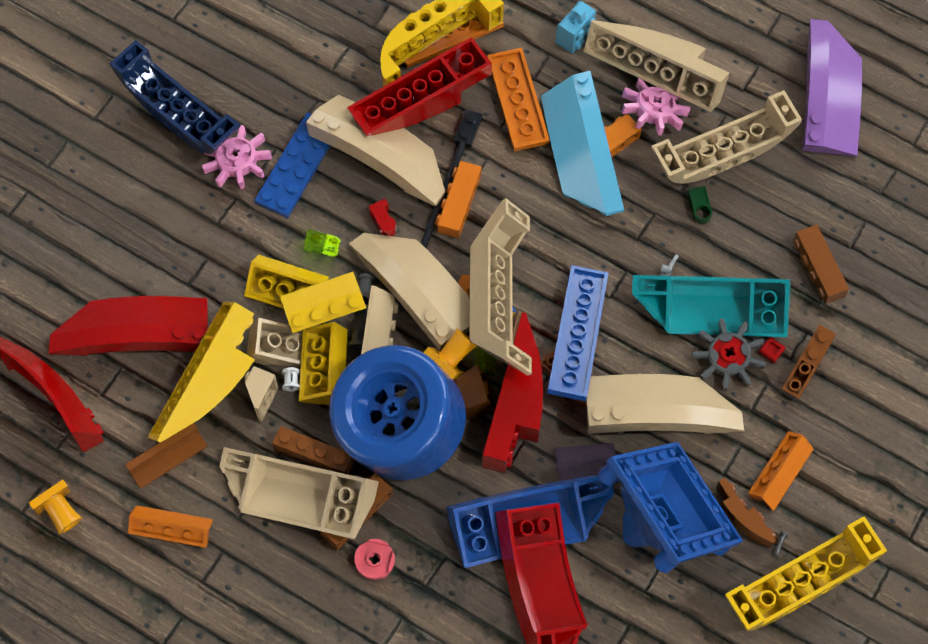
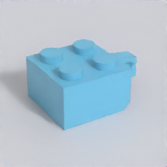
M578 1L575 7L557 25L555 43L571 54L576 49L579 50L588 36L591 21H596V10L584 2Z

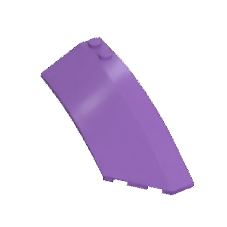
M810 19L802 151L857 157L862 96V58L829 21Z

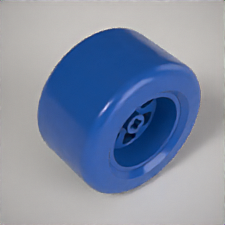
M387 345L361 354L344 369L331 394L329 417L336 440L350 457L382 477L394 480H412L436 471L454 454L464 433L466 409L462 394L455 381L428 355L407 346ZM407 389L402 398L395 396L396 392ZM418 397L420 408L418 410H409L408 402ZM381 411L382 419L377 422L378 412ZM407 417L414 419L413 425L405 431L402 422ZM387 424L395 425V434L393 436L383 434Z

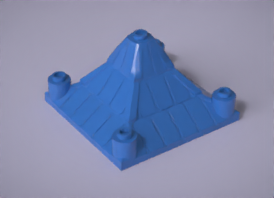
M679 442L611 456L606 461L607 464L599 470V478L603 484L613 486L619 481L622 485L620 489L625 506L622 525L624 542L631 547L650 546L661 551L654 557V565L658 571L668 573L680 563L711 553L722 556L732 547L738 546L743 542Z

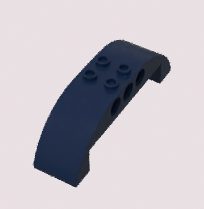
M137 40L109 63L119 80L146 110L183 141L202 153H214L241 127L228 114L222 118L153 63L149 50Z

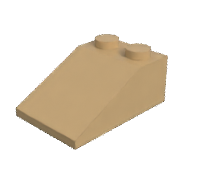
M257 318L249 327L247 355L255 359L254 363L301 367L303 330L292 333L290 325Z

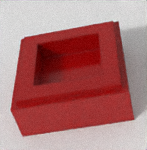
M769 337L758 353L774 364L786 347L772 337Z

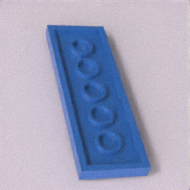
M308 112L255 199V204L286 218H289L331 146L309 136L306 121L312 114Z

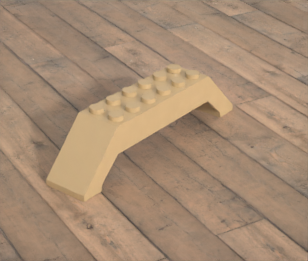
M505 198L498 205L470 246L469 338L472 343L494 358L528 376L532 374V359L513 345L512 255L525 234L530 232V216Z

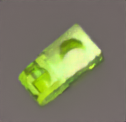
M308 229L303 252L311 253L312 251L324 253L328 256H337L341 240L336 236Z

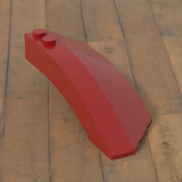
M0 336V357L8 370L13 369L27 379L53 404L64 419L83 453L103 442L104 440L101 435L104 432L99 423L94 424L92 419L95 416L90 407L87 409L84 407L81 400L63 378L32 352Z

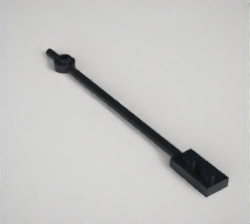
M465 109L454 138V143L458 144V147L443 183L445 194L434 207L421 240V244L425 248H427L433 233L437 216L441 212L443 199H446L448 185L450 182L452 183L454 178L452 177L454 168L458 167L465 146L471 148L483 118L481 113Z

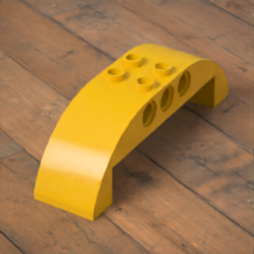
M434 0L429 4L423 5L417 12L409 14L406 19L401 21L390 32L382 47L380 57L382 87L401 77L399 65L474 17H477L488 31L503 23L504 2L502 0Z
M865 516L847 525L841 534L746 587L743 584L726 593L725 597L746 631H753L786 616L842 584L880 558L887 550Z

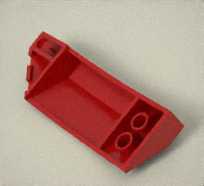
M129 296L90 301L50 334L49 354L88 356V354L122 351L195 352L208 330L207 298Z
M559 503L496 511L504 571L515 613L526 643L577 644L579 635L586 629L589 623L586 622L573 582L565 546Z

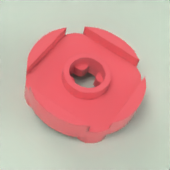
M370 539L357 548L354 561L359 574L370 580L385 579L393 570L395 555L387 542L380 539ZM374 555H378V559H380V562L372 564V561H370L369 558H373Z

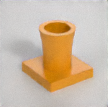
M456 328L441 351L437 348L428 347L424 354L434 360L452 379H457L464 373L456 365L477 345L470 341L468 335Z
M63 479L29 502L37 515L46 510L59 535L69 531L83 519L64 498L71 491Z

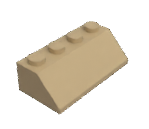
M372 285L361 354L374 348L393 345L394 343L391 333L392 331L395 332L396 320H393L394 314H398L399 303H396L395 295Z

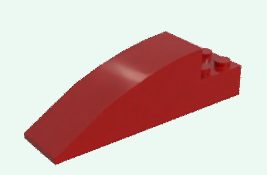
M470 37L348 106L347 109L367 137L399 130L429 119L460 104L462 91L492 75V63L475 40Z
M522 312L513 345L531 357L532 374L527 376L515 368L507 366L483 453L482 468L506 473L507 467L511 468L513 452L516 449L518 438L538 443L543 406L542 368L539 351L527 314Z

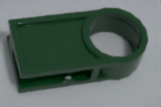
M706 186L688 188L689 192L687 194L693 219L699 224L708 223L712 217V209ZM704 209L709 213V217L700 218L697 216L696 211Z

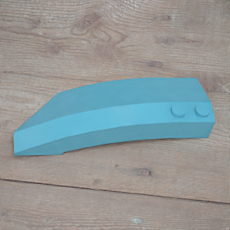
M591 71L572 75L541 95L563 195L569 199L577 200L586 207L597 209L605 216L624 212Z

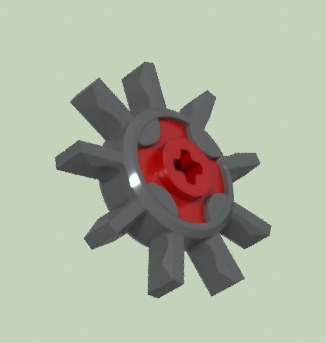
M723 318L719 319L718 322L720 335L713 338L707 332L701 330L698 337L710 345L708 351L692 352V359H708L710 367L703 371L701 379L704 381L716 372L723 376L722 391H727L730 384L729 377L738 375L742 382L749 387L752 381L745 372L747 366L750 365L764 369L766 363L751 357V350L763 346V338L748 343L742 337L747 330L748 323L744 321L736 334L728 333ZM729 352H731L732 355H730L729 357H727L726 354H728Z

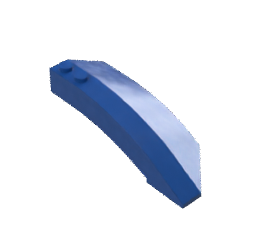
M599 475L522 488L447 506L450 527L463 567L468 568L502 559L496 511L559 503L565 545L585 542L591 528L602 515L606 503L614 495L613 486L603 484Z

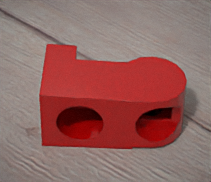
M384 198L369 206V214L382 235L394 236L396 234V222L387 213L389 212V204Z

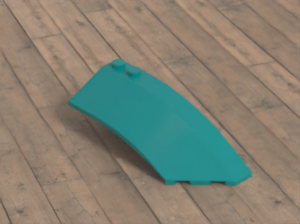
M633 275L632 295L641 302L645 309L669 334H699L703 330L709 335H720L718 322L719 319L723 318L728 333L736 334L740 325L745 321L748 325L743 336L788 337L791 279Z

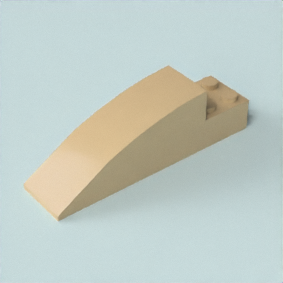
M591 21L584 48L585 53L710 112L720 103L729 76V72L704 61L703 57L706 48L692 42L641 27Z

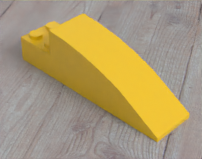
M236 302L222 303L150 431L148 439L161 443L198 421L228 395L242 379L255 359L236 349V346L241 344L244 338L243 333L252 325L254 313Z

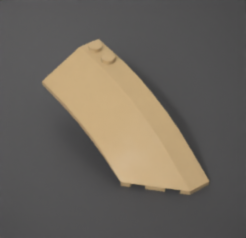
M363 233L349 243L350 247L369 271L395 295V298L417 322L439 351L447 344L456 328L465 334L470 331V297L442 264L416 239Z
M226 447L223 449L219 466L229 481L227 484L233 496L237 498L240 504L238 507L241 513L355 539L375 501L379 481Z

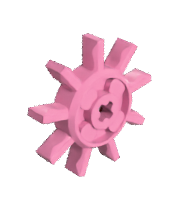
M638 78L636 83L639 93L625 87L622 97L634 103L624 104L621 112L622 114L637 113L639 118L635 128L640 129L645 122L655 124L657 134L662 136L664 124L668 122L678 131L681 130L684 122L676 115L688 117L690 107L677 105L676 101H679L680 97L670 94L657 86L648 87L640 78Z
M240 125L237 137L226 140L214 153L205 154L215 157V160L202 165L204 173L207 174L219 169L221 172L215 181L217 187L220 188L228 177H236L240 189H244L245 185L243 176L250 172L263 178L264 173L256 165L257 160H270L272 155L270 150L255 151L259 145L265 142L262 133L249 141L245 139L246 130L244 125Z

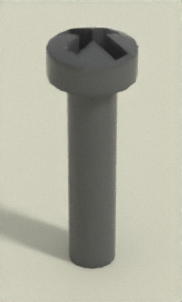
M780 531L779 533L781 536L773 553L775 556L779 555L785 537L789 535L785 531Z

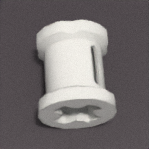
M294 367L283 369L284 384L282 389L289 392L299 390V369Z

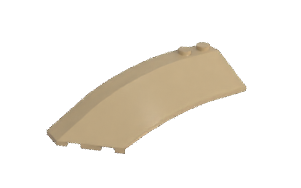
M337 95L317 108L306 121L309 136L360 160L404 189V192L434 206L444 196L445 188L433 149L405 128L367 137L347 109L348 106L355 102L341 95Z
M622 374L590 377L586 399L588 434L623 431H687L705 434L744 432L742 412L699 377L668 374Z

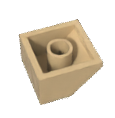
M253 366L251 372H247L244 382L257 419L262 422L279 388L274 374Z

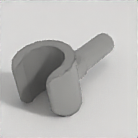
M677 254L674 255L669 266L662 265L660 275H671L672 268L679 258Z

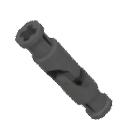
M368 273L358 275L360 280L359 288L364 303L367 306L365 309L354 312L356 316L351 323L352 337L348 346L355 350H362L371 285L375 281V276Z

